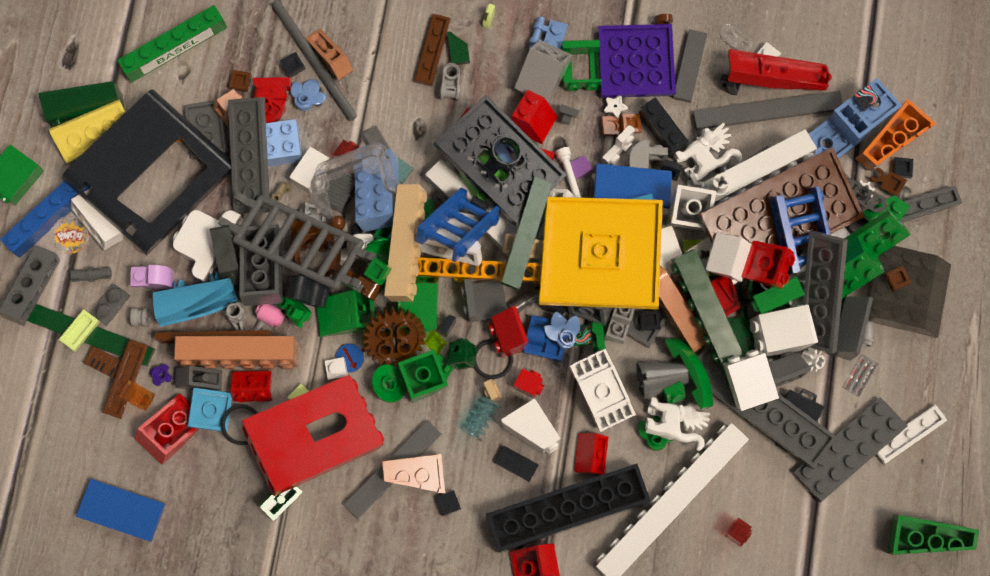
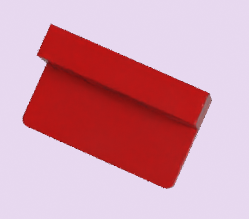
M597 433L578 434L574 472L590 473L598 476L605 474L608 436Z

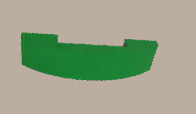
M678 338L665 340L673 358L681 357L697 387L696 390L692 391V394L700 410L711 408L713 406L712 388L708 374L698 356L687 344Z

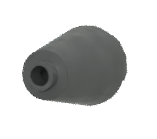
M638 361L636 363L637 381L640 383L639 391L643 400L664 393L663 389L680 381L685 385L692 378L685 364Z

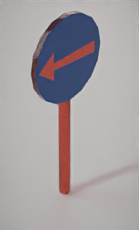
M346 344L338 349L336 359L344 357L347 372L352 373L361 368L364 362L363 352L366 350L364 348L360 349L354 344Z

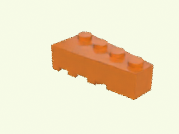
M908 99L901 104L902 106L899 110L890 116L855 159L870 171L937 123Z

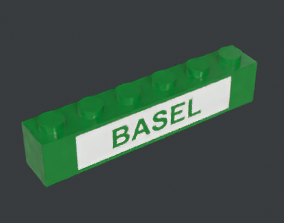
M213 5L117 61L132 83L225 30L227 26L216 6Z

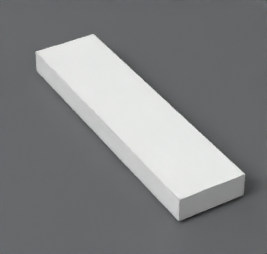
M935 404L907 424L908 427L876 455L883 465L942 425L947 419Z

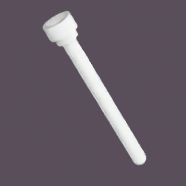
M569 147L560 148L555 151L557 160H560L563 164L572 194L576 198H581L569 161L571 159Z

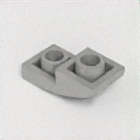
M635 308L614 309L605 339L624 344Z

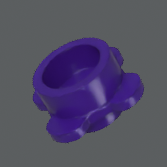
M162 364L150 370V374L154 379V385L160 386L161 383L172 380V376L168 372V365Z

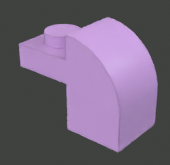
M161 265L131 267L130 286L132 288L152 287L155 291L173 289L174 271L171 268Z

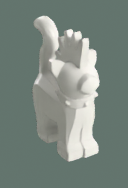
M722 123L714 131L704 128L701 131V137H696V141L692 142L685 151L674 153L678 163L688 159L693 160L695 166L684 170V173L687 177L691 178L693 184L703 179L709 172L727 164L732 156H735L738 162L742 161V153L738 149L731 148L727 150L719 159H715L709 152L710 148L719 153V148H725L722 144L730 143V141L724 140L731 136V134H724L729 128L721 130L725 123Z
M656 397L651 398L647 413L660 417V422H654L652 418H647L645 425L646 433L685 443L695 441L698 451L705 446L701 435L682 433L680 422L684 423L686 431L688 428L692 432L695 428L702 431V427H708V424L705 422L710 421L707 418L710 413L696 411L691 403L683 406L672 403H660Z

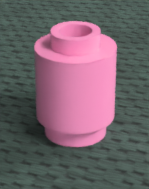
M271 304L258 305L255 311L257 319L272 327H279L285 318L282 310Z

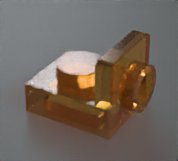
M128 380L119 397L133 406L146 411L152 404L155 394Z

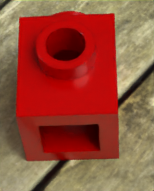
M522 368L513 389L534 399L536 394L541 395L545 385L542 384L543 378H541L540 373L534 370L529 372Z

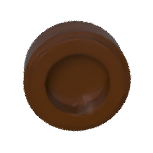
M657 15L654 17L655 24H672L673 15Z

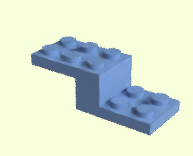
M876 78L868 85L871 88L869 90L875 92L877 97L880 98L877 101L879 107L869 106L865 108L858 99L871 97L873 100L874 97L852 96L835 109L828 120L809 133L817 147L815 155L828 149L822 145V141L828 140L831 143V147L834 148L838 159L863 141L875 127L899 110L902 105L882 82ZM861 90L859 91L861 94L871 95V94H865V93H863Z

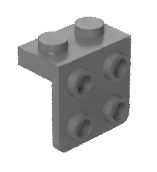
M472 279L464 280L465 286H461L462 298L466 297L467 304L464 305L465 316H469V322L490 320L491 317L506 310L503 284H500V281L472 283Z

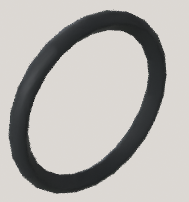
M495 339L481 342L476 347L477 353L484 345L494 343ZM513 355L509 356L507 368L498 375H488L482 372L477 365L476 356L474 368L484 378L498 379L510 371L513 364Z
M235 405L229 408L223 415L221 429L223 435L231 443L248 445V441H237L228 435L225 421L227 416L236 409H248L254 414H258V412L248 405Z

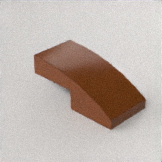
M622 114L618 118L615 116H602L600 118L602 136H619L628 125L635 129L634 134L642 132L640 114Z

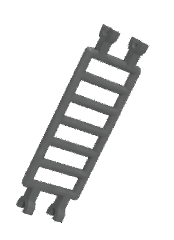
M237 191L234 196L237 204L250 208L244 221L238 226L221 217L218 222L221 226L229 225L231 233L235 234L232 239L233 243L332 289H338L342 283L356 292H361L364 287L361 284V280L349 277L346 274L356 257L370 264L373 258L377 256L373 252L362 249L364 245L362 239L264 195H259L255 201ZM265 204L272 207L253 240L249 242L242 239L261 206ZM281 211L288 216L267 250L258 246L276 215ZM295 218L305 222L284 258L275 254ZM311 226L321 229L301 265L292 262L293 256ZM328 233L338 237L318 272L307 269ZM344 241L354 244L334 281L325 277L324 275Z

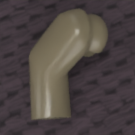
M281 182L272 195V199L280 202L285 192H291V183Z

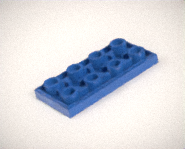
M597 163L594 198L631 199L652 194L654 200H663L662 208L669 209L672 171Z
M90 479L76 517L152 542L166 504Z

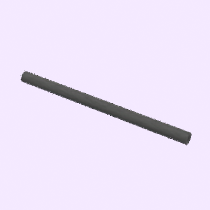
M280 0L274 1L272 6L348 119L350 121L354 120L357 117L356 112Z

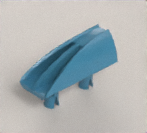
M216 272L215 279L212 273L210 274V282L185 286V282L179 279L178 286L173 281V289L153 292L154 314L159 327L206 316L228 307L230 303L237 302L238 295L231 279L221 280L219 272Z

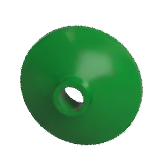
M382 365L374 371L371 384L374 393L379 399L387 403H394L403 398L406 386L398 368L392 365Z

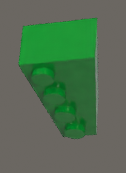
M893 514L887 553L900 555L976 550L979 530Z

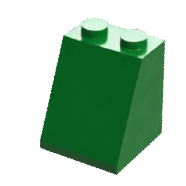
M416 277L417 293L414 295L413 302H398V309L402 307L403 313L409 309L410 315L415 313L417 319H421L425 328L424 331L431 332L433 329H437L439 278Z

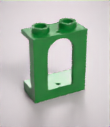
M600 40L562 41V50L572 55L590 54L591 74L590 79L573 80L571 59L563 76L564 89H568V91H578L579 89L594 91L601 88Z

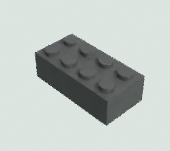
M278 224L270 225L258 246L266 250L269 248L280 230ZM261 226L248 227L242 239L251 242ZM281 241L280 245L278 246L277 250L275 251V254H277V255H279V256H281V257H282V241ZM240 246V298L244 306L283 303L282 265Z

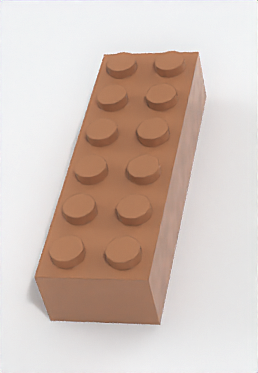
M175 336L174 360L182 367L196 366L210 369L223 367L225 370H234L235 367H242L245 370H253L254 367L272 370L274 367H281L284 370H291L293 367H298L299 344L294 336Z

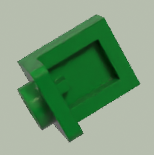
M681 381L663 389L664 393L661 394L666 403L672 404L686 398L685 387Z

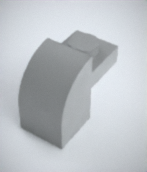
M649 140L640 141L631 150L628 167L648 169L649 160L664 161L667 159L668 148H663L662 145L649 147Z

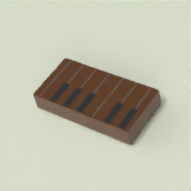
M93 346L83 363L115 379L122 360Z

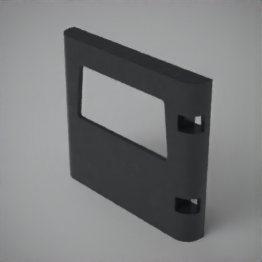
M152 89L140 98L65 170L62 180L147 256L183 221L186 215H189L232 172L231 159ZM178 139H182L207 168L160 215L149 223L121 203L118 197ZM86 186L93 190L88 196L82 191ZM130 225L137 230L132 236L126 231Z

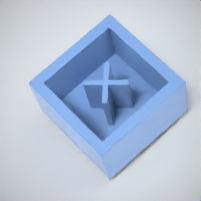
M296 119L266 123L268 167L300 162L303 156L299 126Z

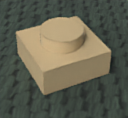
M490 379L484 382L486 387L484 392L488 399L491 398L493 401H498L503 398L495 380Z

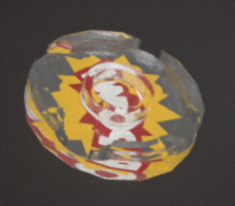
M75 216L62 217L52 226L50 230L51 243L58 251L65 254L79 252L86 246L89 240V231Z

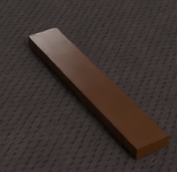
M270 330L155 332V340L161 344H174L175 336H274V333Z

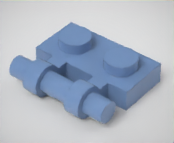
M539 16L533 26L534 32L528 42V51L539 41L541 33L546 34L544 42L561 49L568 24L550 20L549 26H545V18Z

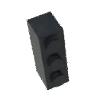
M656 97L640 107V118L663 148H668L670 158L674 157L675 152L686 149L689 141Z

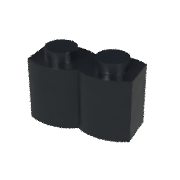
M298 273V275L291 276L286 298L309 306L325 308L330 287Z

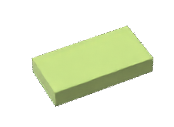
M83 309L59 340L76 352L100 321Z

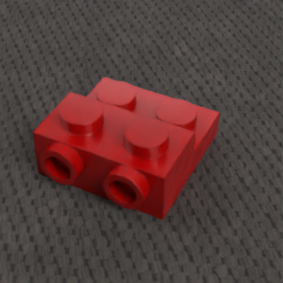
M753 240L741 277L745 280L782 289L783 285H786L789 281V274L787 272L789 266H793L795 262L794 252L788 247Z

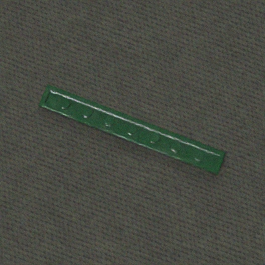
M18 299L15 304L21 303L23 299ZM36 304L27 322L63 335L75 318ZM96 326L83 343L123 357L129 338ZM148 347L142 365L148 367L155 348Z

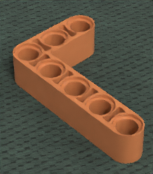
M660 266L659 304L681 340L696 352L706 345L703 339L705 334L702 328L697 326L694 315L670 276Z

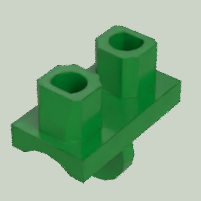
M283 296V303H278L281 310L299 328H302L303 322L309 320L312 313L303 303L288 299L286 296Z

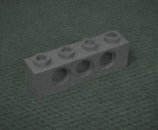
M37 245L28 253L27 261L19 269L16 281L10 285L6 299H3L0 303V314L3 318L25 326L60 262L57 253ZM41 266L39 270L33 271L35 267ZM32 282L29 287H24L25 284ZM18 299H23L21 303L15 304Z

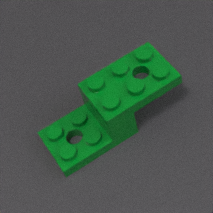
M889 209L844 238L848 239L842 299L882 274L884 269L878 256L911 235L909 230Z

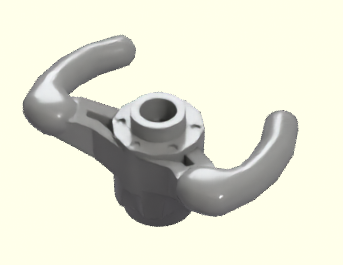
M235 288L238 295L240 290L238 288ZM230 303L228 307L216 312L225 314L234 325L235 331H245L244 322L247 319V312L240 303ZM259 320L253 330H262L265 323Z

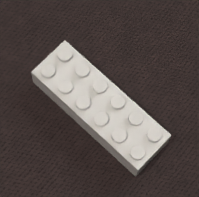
M806 129L721 173L723 177L724 175L728 177L730 189L725 196H715L714 206L814 156L817 147ZM714 177L704 182L703 189L711 190L710 185ZM722 182L718 184V189L719 186L721 187V185L723 184Z

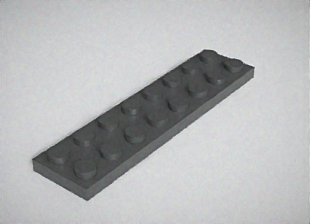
M710 345L707 346L698 358L708 374L713 395L814 469L838 437L780 394H778V399L743 411L739 410L736 407L724 366L714 363L711 357L713 351Z

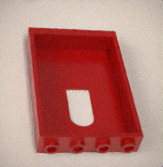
M350 374L241 421L240 427L273 496H277L370 454L383 446L384 437L381 431H377L374 416L371 413L369 414L366 408V400L363 396H360L358 384L355 379L351 378ZM333 413H340L345 417L346 426L343 430L316 442L313 441L306 426Z

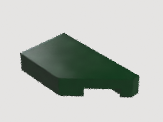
M447 32L451 63L456 65L469 64L468 44L452 32Z

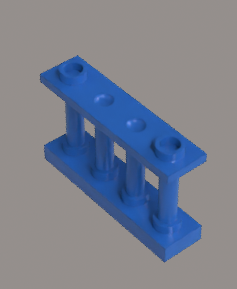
M820 186L808 188L809 195L788 200L784 198V195L769 198L779 245L790 248L795 255V262L793 266H789L788 274L801 272L800 266L807 263V255L797 256L796 247L797 245L808 243L809 235L794 238L791 231L793 226L816 221L818 232L830 235L823 204L824 194L820 190ZM812 203L813 214L792 219L788 217V207Z
M462 187L417 227L416 242L423 245L428 239H433L453 250V262H456L460 257H464L468 249L492 226H496L500 219V207L496 206L490 212H487L469 203L466 199L468 190ZM466 209L483 219L478 223L458 211ZM454 218L472 229L467 233L448 223V221ZM443 228L462 239L456 243L437 233V231Z

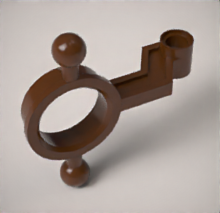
M334 216L330 220V226L342 230L345 227V220L341 216ZM311 232L305 236L293 256L294 263L301 265L300 251L303 245L312 239H316L320 232ZM328 233L325 241L333 246L336 240L333 238L334 235ZM339 250L324 275L325 277L340 271L342 267L340 265L341 250ZM350 270L346 274L349 277L361 280V284L364 287L360 293L372 301H375L385 285H378L369 277L366 280Z

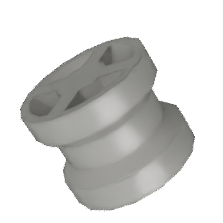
M132 308L130 314L132 327H137L138 325L149 327V308H144L143 310Z

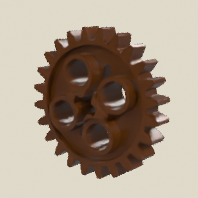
M392 307L391 312L384 308V314L381 315L379 312H376L377 318L370 317L372 323H366L367 329L363 330L364 336L362 340L367 355H372L373 361L378 359L379 365L385 361L386 365H390L393 362L394 367H396L397 362L409 359L411 356H418L416 351H422L421 345L425 344L423 338L426 337L425 328L421 319H417L415 313L410 315L409 309L403 313L402 307L398 311H395L394 307ZM393 322H395V332H396V335H395L396 351H395V352H393L394 346H393V342H392V340H393L392 323H393ZM382 328H388L385 331H380Z

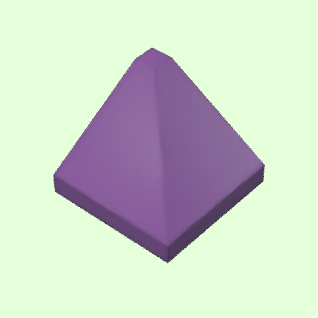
M585 156L570 162L576 180L593 172V168Z

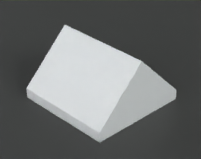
M716 232L705 270L742 282L741 275L752 244L743 238Z

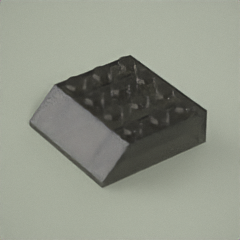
M899 246L891 247L878 256L884 272L869 281L866 297L873 298L868 322L938 338L951 264L938 255ZM903 266L911 284L892 292L884 274Z

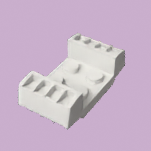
M602 349L569 365L600 432L636 415L606 349Z

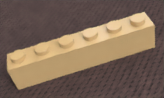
M420 184L397 185L388 266L392 270L386 278L384 295L390 301L413 302L414 295L417 293L415 282L416 276L419 274L417 264L418 258L421 256L420 243L416 242L417 227L425 219L424 203L427 201V193Z

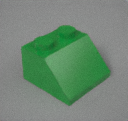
M435 349L398 363L412 403L427 398L448 387Z

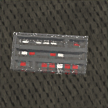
M861 354L842 388L860 397L876 370L878 363Z

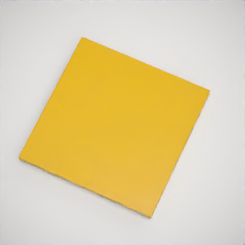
M548 197L545 213L539 305L659 309L663 200Z

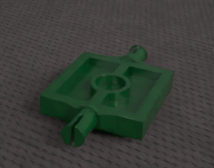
M741 306L738 318H727L744 356L747 355L748 351L755 350V341L750 330L751 318L747 317V306Z

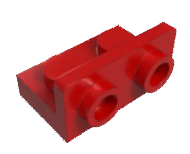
M272 371L232 373L231 394L234 402L272 401Z

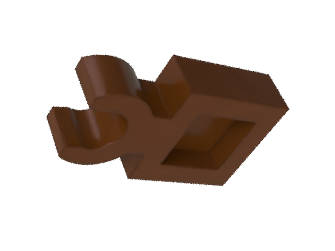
M876 168V171L881 176L879 178L871 176V180L875 183L882 182L881 189L898 197L907 180L891 171L888 175H885L881 168Z

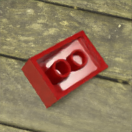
M180 393L137 428L134 439L161 465L170 459L199 430L187 427L190 402Z

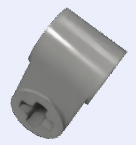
M449 63L443 69V81L441 83V99L443 100L444 98L460 100V68L455 63ZM450 71H455L457 73L453 77L447 75Z

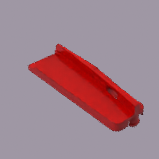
M733 49L728 50L729 82L773 89L825 91L828 89V83L832 79L828 67L822 63Z

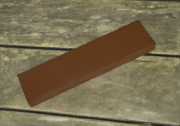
M437 14L432 15L414 79L415 83L433 87L451 21L450 17Z
M129 339L102 413L122 419L149 345Z

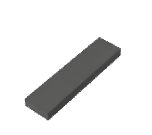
M689 29L676 83V95L673 96V99L691 103L707 33Z

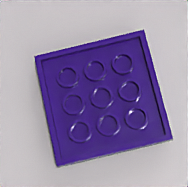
M672 24L598 26L600 79H602L601 98L676 95Z

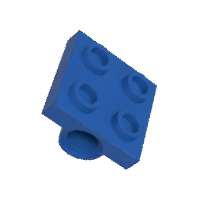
M532 315L527 334L528 343L523 354L561 362L564 348H561L556 341L550 340L544 332V327L551 325V319Z

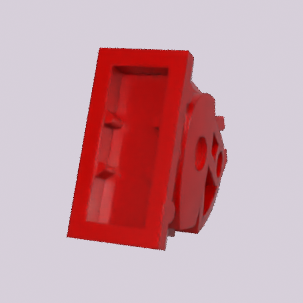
M253 78L255 87L254 98H265L266 123L279 121L286 111L285 102L288 101L287 91L291 90V78Z

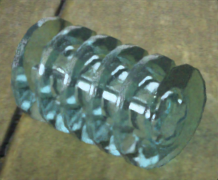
M479 397L477 399L480 404H474L476 411H470V415L473 418L467 417L466 422L468 424L462 425L467 434L479 441H482L479 434L486 435L483 427L490 428L486 422L494 421L490 415L498 414L494 408H501L498 403L486 397Z

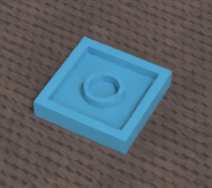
M193 388L187 427L222 432L221 420L225 412L231 408L232 394ZM230 414L227 416L225 421L226 431L228 430Z

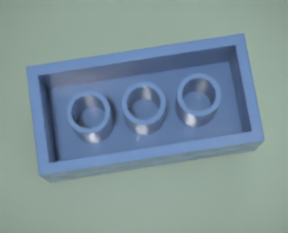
M391 148L355 156V221L364 232L393 226L397 185L399 184L398 159Z

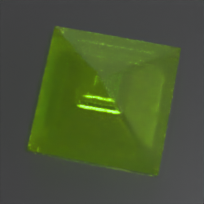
M434 330L431 331L425 340V344L431 350L435 349L437 356L447 344L445 339Z

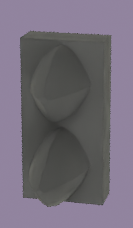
M113 284L90 314L108 326L130 298V295Z

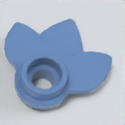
M316 79L308 80L303 85L299 82H294L291 86V95L295 98L296 107L301 111H307L312 105H320L326 100L327 95L319 92V82Z
M555 312L551 318V325L545 326L544 332L550 340L556 341L561 348L568 349L575 343V336L580 331V322L577 316L567 321L560 313ZM562 337H566L568 342H564Z

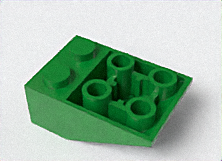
M355 290L328 296L326 307L317 308L320 337L363 332L364 329H367L366 323H372L370 317L376 318L375 301Z

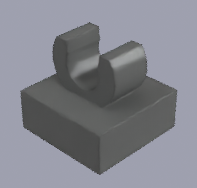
M561 104L559 112L564 113L561 122L569 125L572 116L578 118L580 110Z

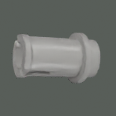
M867 322L862 347H872L874 343L872 339L874 323Z

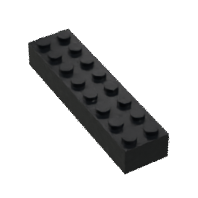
M638 463L486 513V517L499 554L648 504L651 500Z

